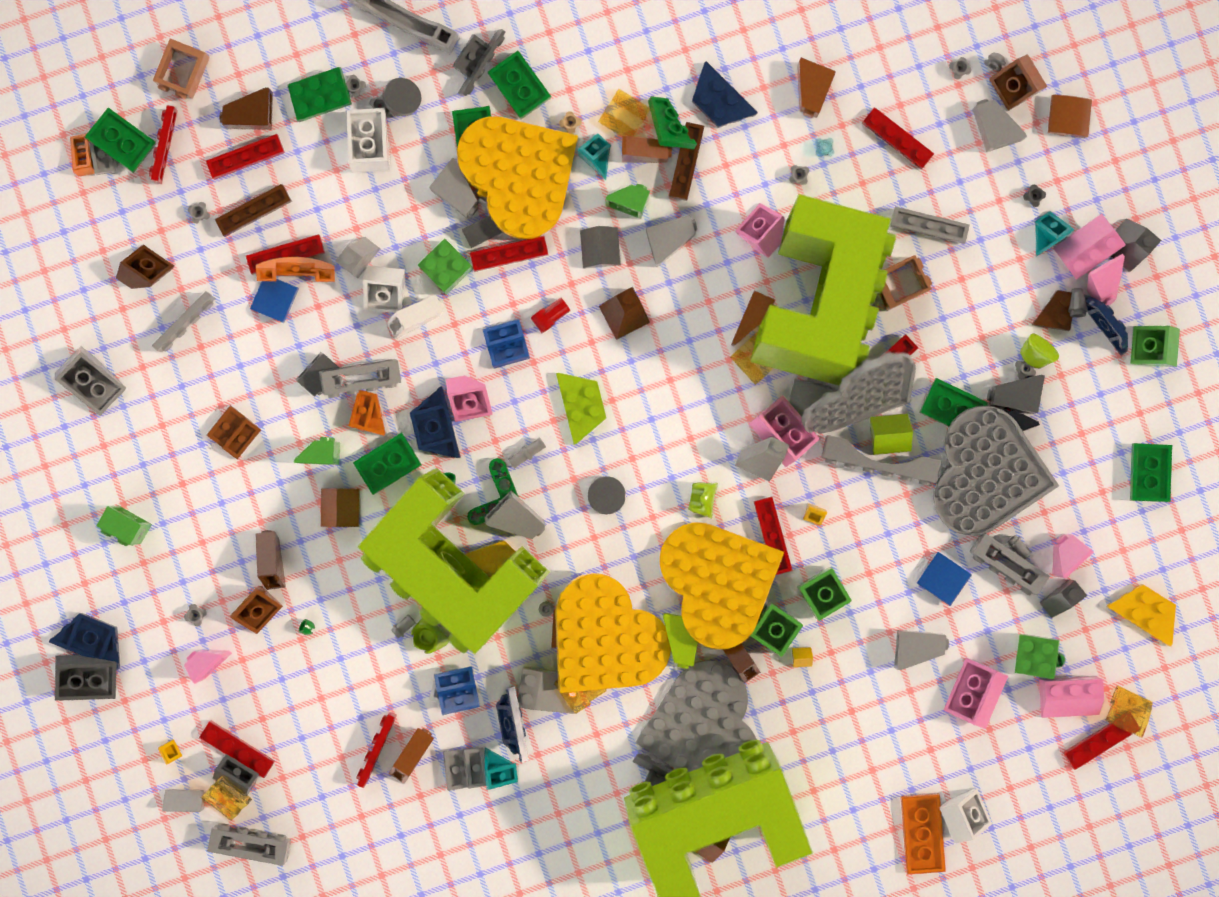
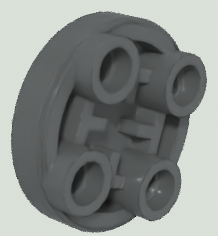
M406 78L392 79L388 82L382 93L385 106L396 117L413 114L421 104L422 97L418 86Z
M600 477L589 487V504L600 514H613L619 511L625 503V488L614 477Z

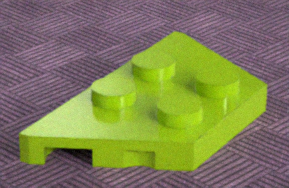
M556 373L575 445L607 419L598 382L568 374Z

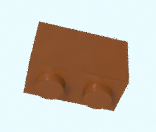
M1028 54L1016 59L989 78L1008 111L1048 87Z

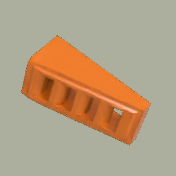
M87 133L70 136L73 172L79 177L95 174L89 141L85 139ZM85 142L83 145H76L77 143Z

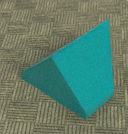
M597 133L578 148V156L606 180L609 153L612 145Z
M1051 211L1035 221L1036 257L1074 231L1073 227Z
M485 747L487 790L517 783L518 776L516 763Z

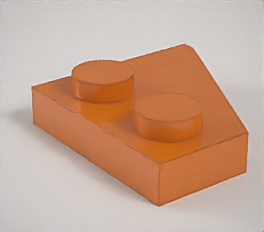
M359 390L349 421V427L385 436L386 432L378 394Z

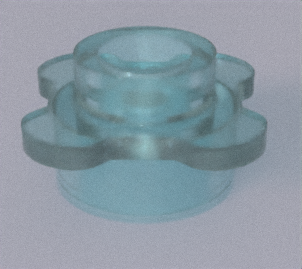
M829 137L824 140L818 138L815 140V154L817 157L833 156L832 144L834 141L832 138Z

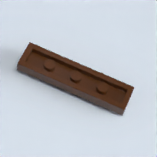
M690 122L685 124L688 129L687 134L690 139L695 140L697 145L695 149L680 148L669 197L684 201L688 200L705 127Z
M280 184L214 220L222 235L226 237L291 203L292 200L284 185Z

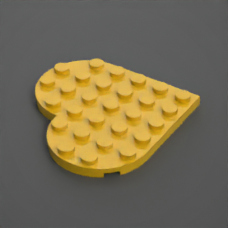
M485 117L472 123L462 134L457 148V162L467 181L475 188L487 192L488 213L496 226L511 237L533 239L551 230L561 216L578 135L504 117Z
M689 523L674 530L666 538L661 548L660 569L668 586L677 594L683 596L681 606L682 619L690 636L701 645L717 650L730 649L746 641L758 623L784 552L708 523Z
M588 573L576 577L561 591L555 609L558 691L560 693L641 686L653 681L662 673L671 653L666 627L655 615L645 610L632 609L630 596L620 582L604 574Z

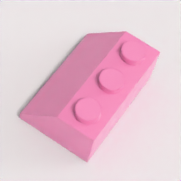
M1101 213L1053 249L1077 280L1126 244Z
M784 395L749 423L762 440L774 437L789 444L782 462L785 468L798 460L820 440L814 431L809 433L805 430L802 424V417Z
M966 658L944 711L986 729L1008 676Z
M1091 676L1039 679L1042 718L1100 715L1104 701V683L1102 678Z

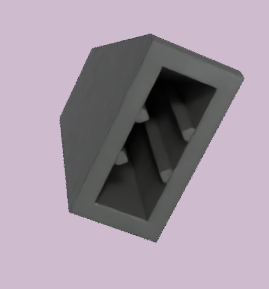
M1041 374L993 386L987 394L988 406L1007 408L1031 414L1038 413L1045 375Z

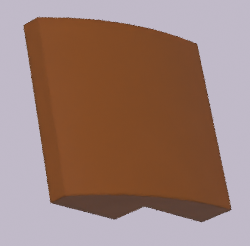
M1051 95L1048 133L1087 138L1089 136L1092 99L1068 95Z
M230 405L206 436L238 460L261 429Z

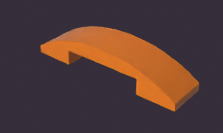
M277 258L257 264L256 276L257 281H277V276H315V282H335V266L312 258Z

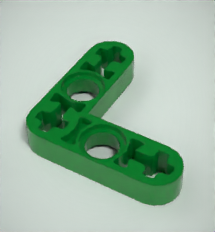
M495 458L489 463V471L500 498L471 509L468 512L467 519L472 525L485 523V515L479 517V522L471 519L474 511L481 513L483 512L481 508L485 507V512L488 514L489 506L491 504L497 505L510 491L519 497L507 465L502 459ZM496 461L499 464H503V467L500 468L502 474L504 472L507 473V476H501L497 480L495 476L499 475V473L492 468L495 466L494 462ZM502 479L509 480V489L502 490L499 487Z

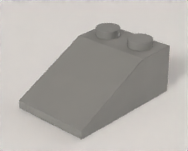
M82 346L55 372L54 380L100 416L127 389L95 356Z
M523 667L517 699L520 708L574 714L577 692L560 693L558 691V672Z

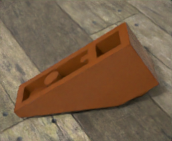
M754 290L731 346L738 344L761 324L769 306H777L774 305L776 299Z

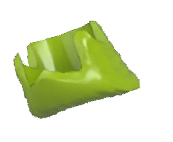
M1032 333L1027 338L1020 351L1024 361L1038 369L1059 360V353L1054 346L1035 333Z
M718 482L693 483L688 510L712 519Z
M423 618L411 630L414 647L425 650V654L433 653L449 643L448 637L440 630L438 625L436 627L432 626Z

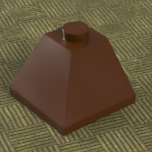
M143 244L120 262L116 279L130 289L152 287L169 273L175 265Z
M633 286L599 306L616 340L650 323Z

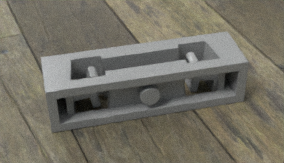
M397 359L319 371L322 393L325 396L328 395V398L339 397V393L347 392V395L357 394L362 389H366L367 392L376 391L380 386L394 388L397 387L398 383H401ZM386 367V369L377 370L378 377H386V379L378 380L372 378L343 383V377L341 376L332 378V376L341 374L346 377L376 372V369Z
M986 533L978 537L969 551L973 554L972 558L981 564L985 562L989 565V570L997 575L1000 572L1006 576L1004 580L1012 585L1018 584L1021 586L1020 590L1029 596L1031 594L1038 596L1050 578L1048 574ZM986 553L993 557L996 553H999L1021 569H1028L1034 575L1024 571L1022 576H1020L998 560L987 557Z
M218 823V825L211 829L207 852L284 866L287 862L291 839L286 838V835H267L268 832L257 830L252 832L248 831L249 829L246 827H237L236 829L231 828L229 824ZM233 840L262 846L269 844V846L264 850L237 844L230 846V844H233Z

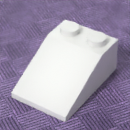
M385 108L346 110L348 162L351 172L390 170Z

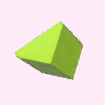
M908 414L869 418L873 455L912 451L913 430Z

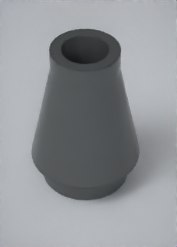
M1074 288L1072 289L1068 312L1070 317H1085L1088 308L1084 289Z

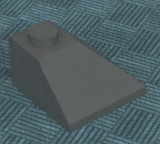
M1126 218L1115 230L1126 245L1112 254L1111 257L1114 259L1123 254L1125 256L1123 267L1128 272H1131L1150 255L1162 240L1147 227Z

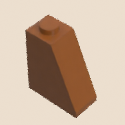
M800 57L797 64L799 111L803 112V115L808 118H817L836 71Z
M622 135V163H668V158H672V147L660 146L658 139Z
M417 728L388 774L405 784L434 739L431 736L432 733L427 729L422 728L421 730Z

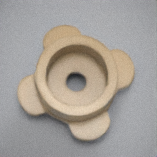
M568 111L563 120L559 122L560 127L568 130L570 134H574L575 129L582 124L581 118H577L571 111Z

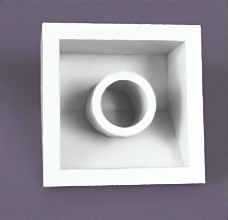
M367 266L363 277L364 310L395 313L403 309L405 269Z
M973 789L954 797L940 807L954 843L973 841L992 825L978 789Z

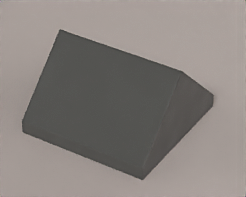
M595 226L580 230L583 269L621 266L618 227Z

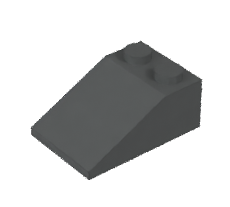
M78 655L55 656V701L116 699L117 662Z

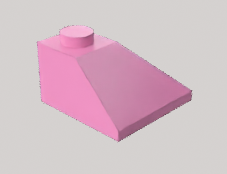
M759 203L735 232L756 251L769 258L781 244L785 218Z
M1123 254L1089 272L1087 292L1092 298L1105 303V305H1111L1117 299L1125 257Z
M465 375L446 379L447 394L455 422L493 415L484 383Z
M1073 534L1061 535L1056 540L1057 544L1053 547L1052 574L1055 577L1066 579L1094 553L1093 550Z
M230 650L193 651L186 658L188 662L184 664V667L192 682L196 684L205 680L232 652Z

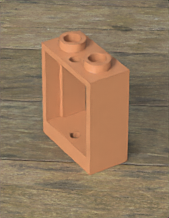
M170 38L152 81L162 91L168 92L171 90L176 92L175 95L182 99H186V97L193 99L210 57L204 51ZM174 52L197 60L186 88L163 80Z
M916 255L884 269L889 274L910 264L922 288L895 302L885 282L884 289L879 295L887 311L932 289L931 279L928 275L925 276L922 270L924 268L923 263Z

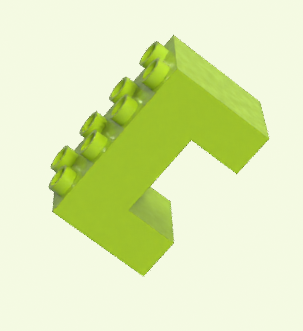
M798 194L786 220L778 255L822 267L810 315L770 305L759 325L750 362L840 386L844 377L851 374L861 366L862 362L867 360L870 345L861 343V340L864 341L866 339L868 330H873L878 316L879 308L870 306V304H874L877 293H882L887 279L888 271L882 270L886 257L891 256L896 241V234L888 232L891 218Z
M435 468L420 476L357 547L364 553L361 556V560L365 566L375 573L383 570L393 579L390 587L399 597L408 600L411 596L422 606L419 613L426 622L435 627L441 623L451 633L448 640L458 651L466 653L470 650L475 655L540 585L550 571L523 546L491 578L436 528L439 522L465 493L438 468Z
M760 740L745 742L738 748L740 753L727 758L723 754H714L702 761L703 767L690 772H688L687 768H678L669 772L665 776L666 781L652 786L650 782H642L629 789L630 795L624 797L629 825L658 897H701L688 853L758 826L776 868L814 854L782 768L769 742L761 744Z

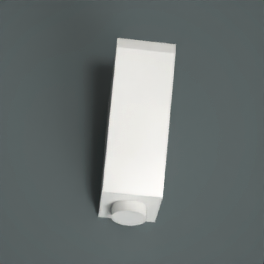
M433 295L396 311L387 321L394 339H398L440 317L444 313L443 303L436 295Z

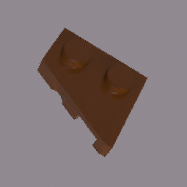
M1056 290L1032 325L1070 331L1073 317H1070L1068 309L1072 292Z

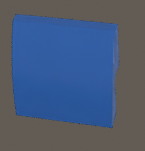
M279 279L277 281H262L250 309L285 323L299 288Z
M519 319L482 329L493 369L530 359Z
M937 552L917 581V584L951 607L972 574L940 552Z
M472 666L434 674L442 716L480 707Z

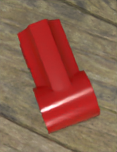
M561 297L547 308L536 312L531 317V320L542 334L571 310Z

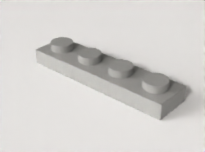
M895 206L890 226L965 244L970 224Z
M205 291L151 346L158 352L168 351L173 346L172 342L177 337H182L187 331L186 328L190 324H195L200 319L199 315L204 310L207 311L213 306V301L216 298L211 293Z

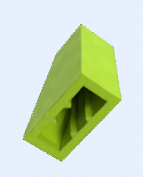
M663 612V620L674 663H677V667L688 669L689 666H694L698 642L686 630L681 615Z

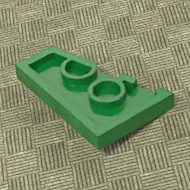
M651 96L648 104L659 145L695 149L697 143L694 139H690L687 134V127L682 126L678 120L679 115L669 99Z

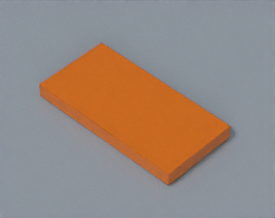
M940 794L900 796L907 875L946 872Z

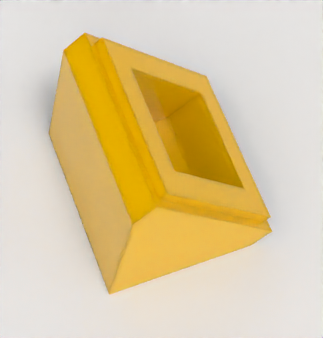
M808 503L803 519L822 525L827 515V510Z
M811 647L792 648L793 668L812 667L813 654Z
M174 739L158 747L166 765L182 757Z

